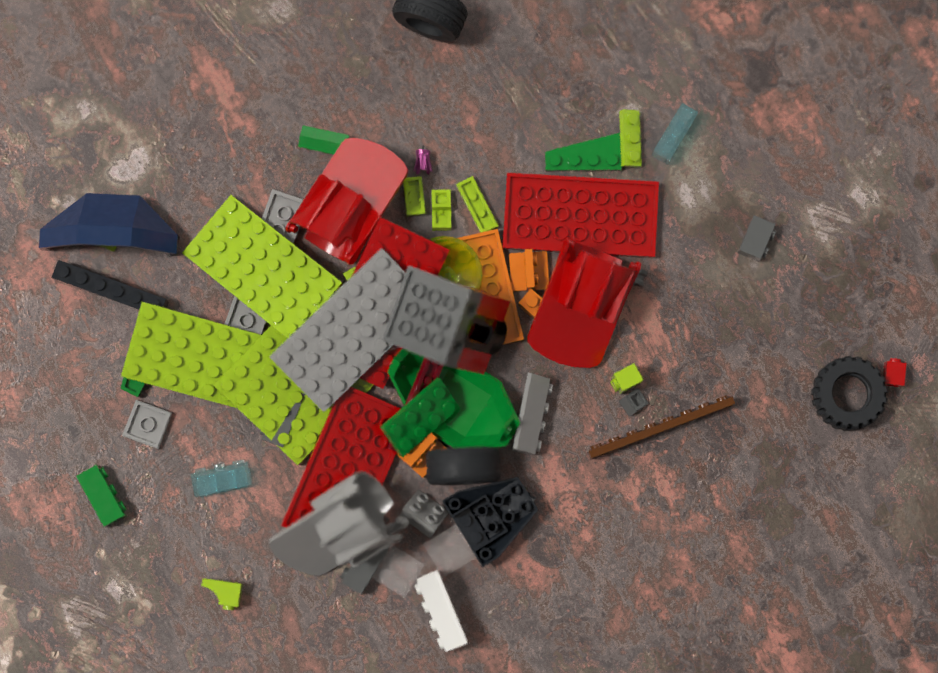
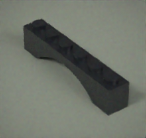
M58 260L51 277L57 282L102 296L138 311L142 302L167 308L169 303L165 298Z

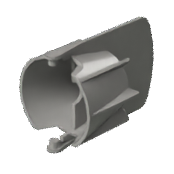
M360 471L314 499L311 504L315 511L269 540V547L273 554L285 565L309 575L320 576L348 561L352 567H356L401 539V534L393 533L404 529L408 525L409 520L406 517L398 516L394 523L391 522L385 526L383 517L393 506V499L378 480L370 474Z

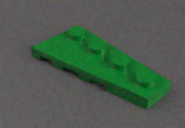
M620 133L545 151V172L622 170Z

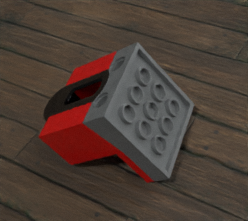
M408 266L382 340L440 364L484 375L491 355L496 354L501 349L506 339L507 326L504 318L510 301Z

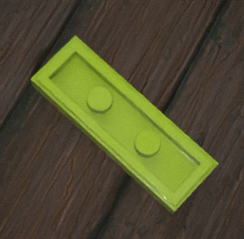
M471 176L457 183L456 187L479 232L498 228L499 226L474 177Z

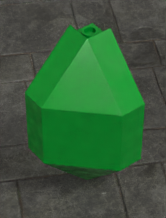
M402 349L395 356L388 369V374L404 406L424 360L423 356L406 349ZM444 365L439 378L443 381L460 408L438 426L432 434L453 448L506 446L514 436L520 421L502 382L487 372L483 375Z

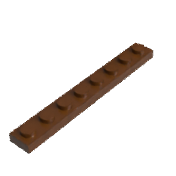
M727 395L716 399L717 403L710 405L709 402L699 405V409L692 412L691 409L680 412V417L674 418L672 415L662 419L663 423L656 425L654 422L644 426L645 430L638 432L635 429L627 432V437L622 439L619 436L608 440L609 444L603 446L601 443L595 444L590 447L591 450L587 453L590 459L596 458L733 406L735 404L733 397L727 398Z

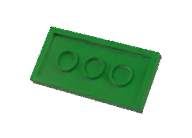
M436 378L380 428L399 456L404 457L460 407L440 378Z

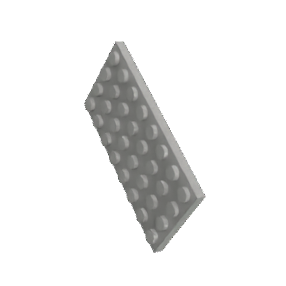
M382 248L269 356L323 412L394 345L382 340L406 273Z

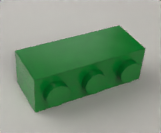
M95 465L76 476L103 527L107 528L127 516L125 513L127 508L122 500L118 501L116 497L118 492L113 484L108 483L106 478L109 476L104 467L100 468L99 465Z

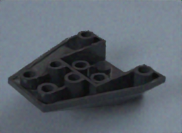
M519 477L459 490L442 500L482 568L501 556L538 511Z

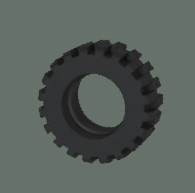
M845 356L835 359L822 368L813 381L814 387L811 389V395H813L812 404L817 409L815 412L823 418V422L829 423L835 429L855 431L875 422L885 410L884 406L888 401L886 397L888 387H885L884 383L886 379L880 375L879 372L881 370L878 367L872 366V362L869 360H862V357ZM854 376L864 384L867 391V400L862 408L857 411L848 412L836 405L832 396V388L839 378Z

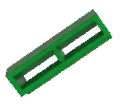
M303 125L298 147L335 154L340 144L349 138V135Z

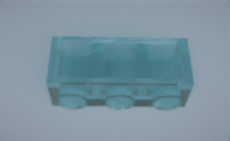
M682 103L655 147L652 156L668 165L699 112Z
M244 459L233 461V465L225 466V463L214 465V469L206 470V467L195 469V473L190 474L195 497L198 498L254 486L249 463L244 462Z

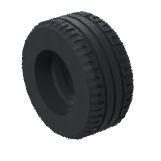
M396 0L392 9L394 19L403 27L426 38L441 42H452L458 39L468 15L466 6L460 0Z
M462 447L431 450L426 455L427 481L430 485H465L497 482L501 477V467L499 465L500 452L495 447Z

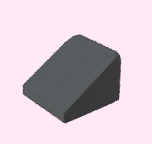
M639 388L619 400L628 416L633 415L649 404Z

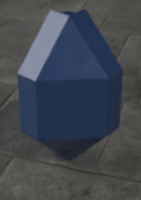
M86 193L40 229L39 249L50 251L51 247L70 245L124 246L164 252L167 256H172V254H177V241L180 237L140 195Z

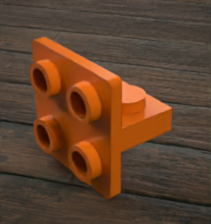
M525 249L523 253H510L509 263L512 291L546 290L549 283L547 252H533L532 249Z
M430 433L404 457L399 456L398 453L396 455L423 478L427 474V453L431 450L447 448Z

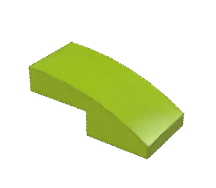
M451 189L432 190V231L451 230Z

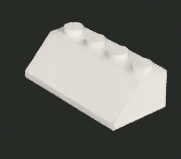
M438 570L416 579L417 584H414L418 595L422 594L425 600L422 602L423 608L426 613L430 612L432 620H429L433 632L437 630L440 636L437 638L440 649L445 648L447 652L467 644L468 642Z

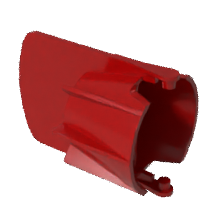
M359 138L345 139L322 174L318 176L293 217L287 223L286 232L296 233L298 231L296 224L307 229L304 237L306 240L333 257L353 265L371 235L379 217H382L409 172L406 164L395 153L380 144Z
M566 237L527 336V342L531 348L545 358L562 365L581 368L598 366L603 359L628 294L641 269V263L631 262L629 268L623 267L621 259L589 246L576 243L570 237Z

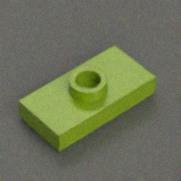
M422 176L406 178L403 185L407 217L426 215Z

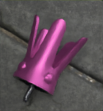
M422 146V149L416 150V162L413 172L416 170L417 175L420 173V170L426 169L428 175H430V170L433 172L430 162L431 151L424 149V146Z

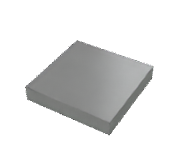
M136 400L122 436L159 449L173 413Z

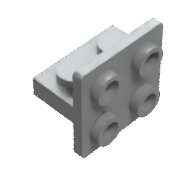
M417 490L404 506L399 516L406 517L411 525L431 538L449 512L442 505L429 498L428 495Z

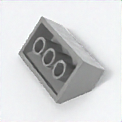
M529 372L527 374L519 414L520 425L516 430L512 449L514 452L534 456L536 451L540 452L542 441L538 440L539 433L544 432L545 422L542 421L543 414L548 412L549 403L546 402L547 395L551 396L553 384H549V378Z

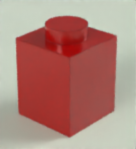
M890 358V361L884 363L883 376L886 379L884 382L885 386L899 388L905 386L907 363H902L901 359Z

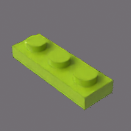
M622 109L619 111L621 167L639 168L642 166L640 110Z

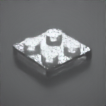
M457 525L452 526L423 544L443 578L476 558Z
M391 545L372 579L405 598L425 564Z

